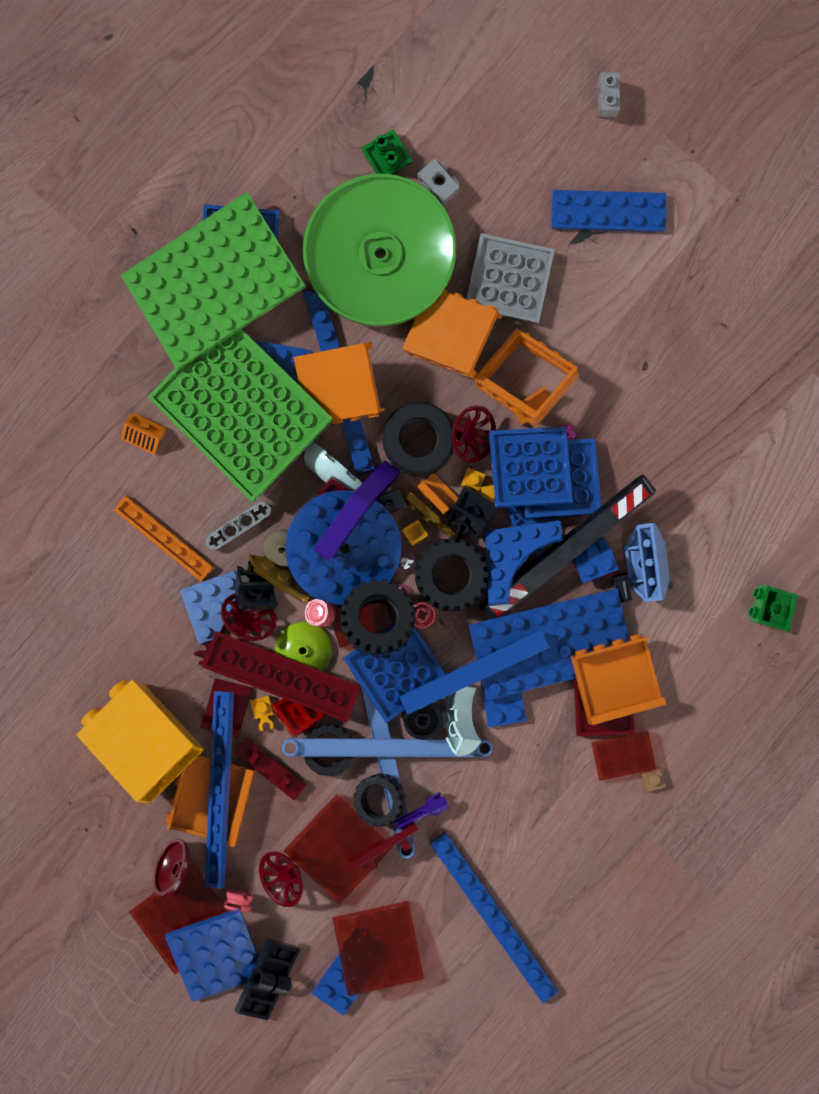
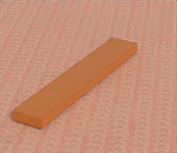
M126 495L113 509L201 582L215 568Z

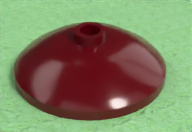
M179 838L171 840L164 847L157 860L153 874V888L159 896L166 897L174 893L184 882L188 874L190 853L184 840Z

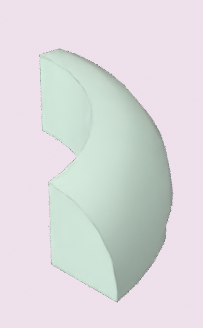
M312 442L306 448L304 454L306 466L324 482H327L333 476L344 484L348 491H355L362 484L360 480L315 442Z
M469 685L442 699L445 700V712H442V725L447 731L448 737L446 740L456 756L472 753L481 743L472 722V702L476 687L473 685Z

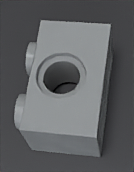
M601 72L598 78V117H617L620 110V72Z
M434 159L417 173V179L444 206L459 193L460 184L454 176H449L446 172L447 168L442 162L438 163ZM441 178L445 181V183L443 185H437L435 183V180Z

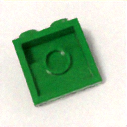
M758 584V587L753 591V598H755L753 606L748 610L749 621L789 632L798 595L768 585Z

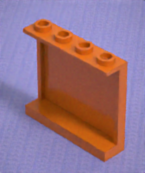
M444 290L442 295L429 309L415 318L402 350L410 356L474 379L477 374L474 367L496 318L501 319L502 316L499 314L498 309L492 305H487L486 307L475 299H470L469 301L458 293L452 295L447 293V290Z
M371 342L294 357L299 386L334 419L332 424L343 423L345 418H350V421L360 420L362 415H367L368 418L379 416V412L385 410V408H380L369 355V350H372Z
M642 634L630 636L631 640L612 641L613 645L593 646L594 650L587 651L586 649L575 651L576 655L570 656L588 724L595 725L666 705L665 697L661 696L646 641L649 639L648 636H642Z
M198 755L181 772V775L177 776L175 781L177 791L176 794H172L170 805L173 807L165 820V824H168L167 830L173 829L207 838L211 758ZM231 763L227 845L235 847L255 769Z

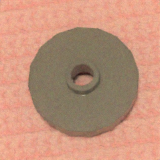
M288 529L272 531L266 537L264 543L266 557L279 566H288L286 552L279 548L284 547L286 549Z

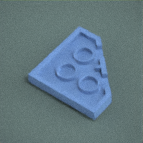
M235 571L180 590L199 644L213 640L216 631L221 633L224 625L220 613L221 606L228 596L235 593ZM227 604L225 611H231L232 606Z

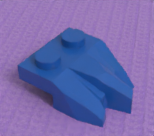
M603 536L573 559L582 583L619 570L612 550Z

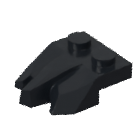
M468 485L463 486L456 503L452 505L448 514L449 526H458L456 534L459 539L469 532L470 538L474 541L481 534L496 510L494 500Z
M248 561L247 570H244L242 566H237L235 595L239 609H276L278 603L273 590L275 586L254 572V567L250 561Z

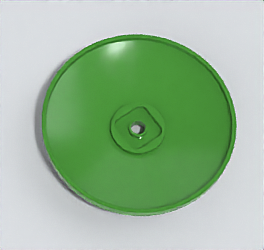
M369 174L351 179L339 185L318 204L312 213L305 231L303 259L307 276L314 291L332 311L358 324L391 326L419 316L429 309L442 295L454 270L456 239L451 220L445 208L425 187L408 178L397 175ZM379 249L386 252L385 257L377 258L375 256L376 251Z

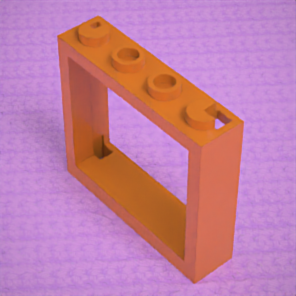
M517 328L474 377V381L478 389L534 427H537L579 375L578 368L573 365L572 361L565 360L560 353L551 351L542 341H536L528 332L524 333ZM519 344L567 375L537 411L489 380Z

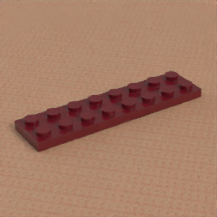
M217 631L202 668L346 723L349 720L361 688L357 684Z

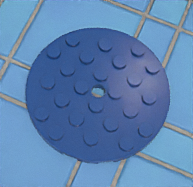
M335 490L311 499L298 511V514L289 526L286 536V559L294 579L311 596L331 604L343 605L346 596L350 595V591L354 587L358 588L359 584L364 581L367 584L370 583V579H376V582L386 579L387 583H389L397 570L401 557V537L397 524L390 512L377 500H374L376 502L367 510L345 543L349 545L347 552L339 551L333 560L329 562L314 551V548L354 491Z

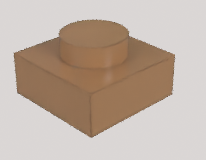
M659 767L641 772L646 792L666 787Z

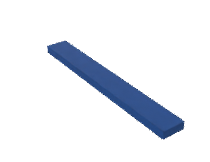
M539 630L399 697L407 714H410L548 649L549 646L542 631Z

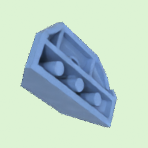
M655 523L636 525L624 546L627 573L631 577V588L642 597L644 602L664 600L670 581L665 540Z

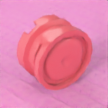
M312 600L305 608V618L311 625L327 627L335 619L336 613L333 604L324 600Z
M426 602L414 604L413 606L416 610L415 627L422 629L431 626L436 617L433 606Z
M238 890L227 891L226 897L228 899L224 904L226 909L236 910L240 908L241 912L251 911L252 906L250 902L253 901V894Z

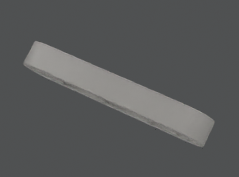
M264 501L256 503L210 533L206 538L207 547L212 550L221 549L267 519L272 513L271 506ZM259 506H267V514L263 515L260 513L257 515L259 520L256 521L255 516L250 512L254 510V513H257L260 510ZM245 515H249L252 518V523L249 526H244L241 522L242 517ZM228 526L236 528V533L232 537L226 535L225 530ZM222 531L223 536L227 540L224 542L223 539H220L218 546L210 545L212 542L211 538L220 537L221 535L218 533Z

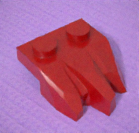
M282 699L272 705V709L292 738L310 729L324 716L323 713L286 699Z

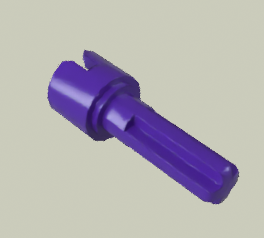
M438 792L427 798L424 805L396 820L395 823L398 829L402 830L430 814L437 816L448 810L449 807L445 798Z

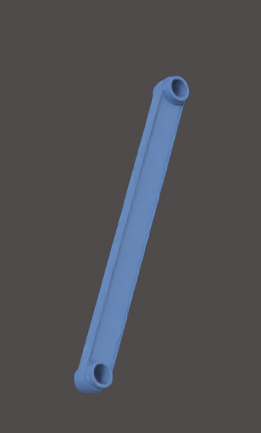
M362 689L373 739H391L388 724L383 721ZM377 757L380 773L382 775H390L400 785L401 782L395 757ZM384 787L388 809L390 813L393 801L391 794ZM406 806L403 808V814L398 817L399 819L408 814ZM393 822L392 827L395 835L401 830H399L396 826V823ZM413 835L407 838L412 847V851L409 854H404L401 851L400 843L396 844L398 853L402 858H411L415 853Z
M289 738L282 743V751L287 756L487 757L492 753L493 746L490 741L480 739L481 743L479 746L482 743L488 744L487 752L481 753L478 746L470 754L456 756L446 739ZM288 742H293L296 745V749L293 752H287L285 745Z

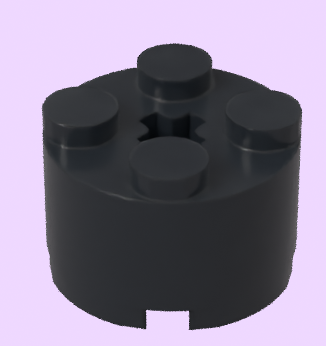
M434 703L410 714H407L405 710L403 717L405 730L411 737L419 740H427L434 737L442 725L440 710ZM418 716L428 717L425 725L417 722L419 721Z

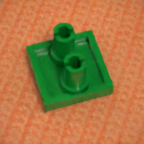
M394 129L384 135H378L374 141L361 148L375 174L394 175L413 164L412 159Z

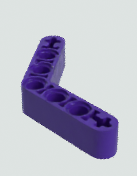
M384 460L350 496L314 548V551L331 562L367 510L376 502L374 500H378L379 496H382L395 482L401 471Z

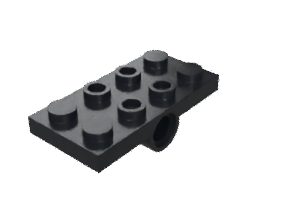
M267 938L234 1011L241 1015L268 1021L279 995L285 996L291 990L292 981L289 974L301 949L295 945Z

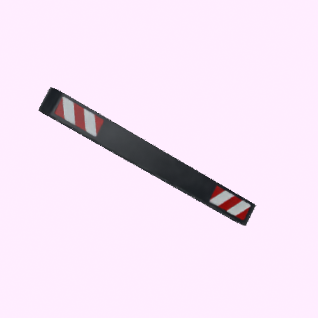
M645 475L635 478L563 537L562 542L555 543L515 575L510 590L509 604L490 606L487 598L480 605L481 610L489 619L504 616L656 492L655 487Z

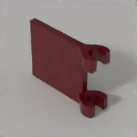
M215 678L200 728L208 731L213 720L214 691L234 692L232 737L239 738L252 687Z

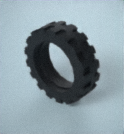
M333 724L320 725L313 729L306 737L318 738L324 734H332L339 738H352L345 729ZM304 756V759L313 772L319 775L333 776L345 771L351 764L353 757H343L334 766L321 765L314 756Z
M382 773L371 775L361 780L360 784L355 788L356 792L353 794V798H355L353 805L357 809V815L361 816V820L364 823H369L370 826L383 827L395 822L403 814V808L406 806V802H404L406 795L402 791V785H399L395 778H391L388 774L382 775ZM372 785H382L391 794L393 801L392 809L387 815H377L368 806L367 792Z

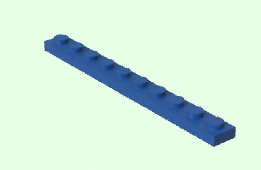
M314 290L304 292L321 352L340 348L328 306H326ZM350 418L343 419L342 426L356 474L375 470L361 420L350 421Z
M214 691L205 886L219 889L225 888L234 692Z
M446 832L430 842L431 847L540 1001L545 1003L558 993L556 987Z

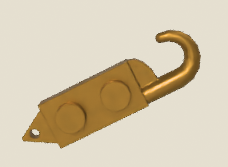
M401 486L397 489H400V492L406 497L408 501L406 505L414 512L417 509L422 513L420 517L428 524L432 522L450 538H458V535L415 495L407 492Z
M249 554L248 559L254 567L253 571L278 589L287 592L301 602H309L314 598L310 594L306 596L297 591L298 583L293 575L283 567L274 564L266 555L262 557Z

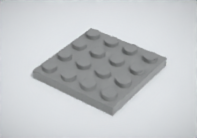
M481 233L466 300L475 299L486 307L487 305H492L498 309L499 314L503 317L539 324L555 249Z

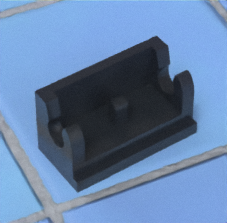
M400 489L379 496L382 505L388 504L389 507L386 510L390 514L401 510L402 512L406 511Z

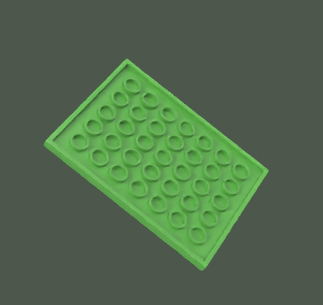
M245 192L121 274L122 279L177 370L188 365L306 287L248 192Z
M242 329L180 370L174 368L148 396L253 503L334 420Z

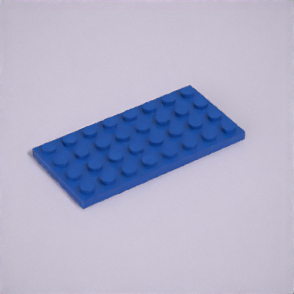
M618 588L468 625L476 660L539 630L542 631L549 646L548 649L482 679L486 700L574 679L576 676L570 656L576 655L575 651L581 649L591 651L594 650L593 646L605 644V646L613 645L612 641L618 639L630 640Z

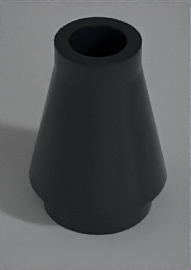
M628 573L613 576L614 581L612 582L615 588H618L621 602L631 601V577H629Z

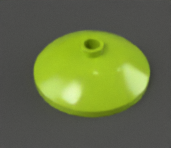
M297 622L285 628L279 635L275 645V654L322 672L328 667L333 653L332 643L328 634L321 627L311 625L308 622ZM301 647L306 648L305 654L299 652Z

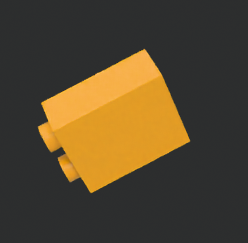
M133 679L129 682L122 680L110 690L108 695L111 700L102 709L95 707L82 718L81 724L84 727L76 736L137 803L150 805L204 748L145 684Z

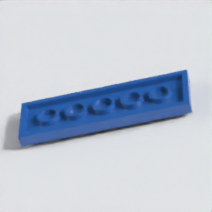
M553 190L551 229L665 232L666 193Z

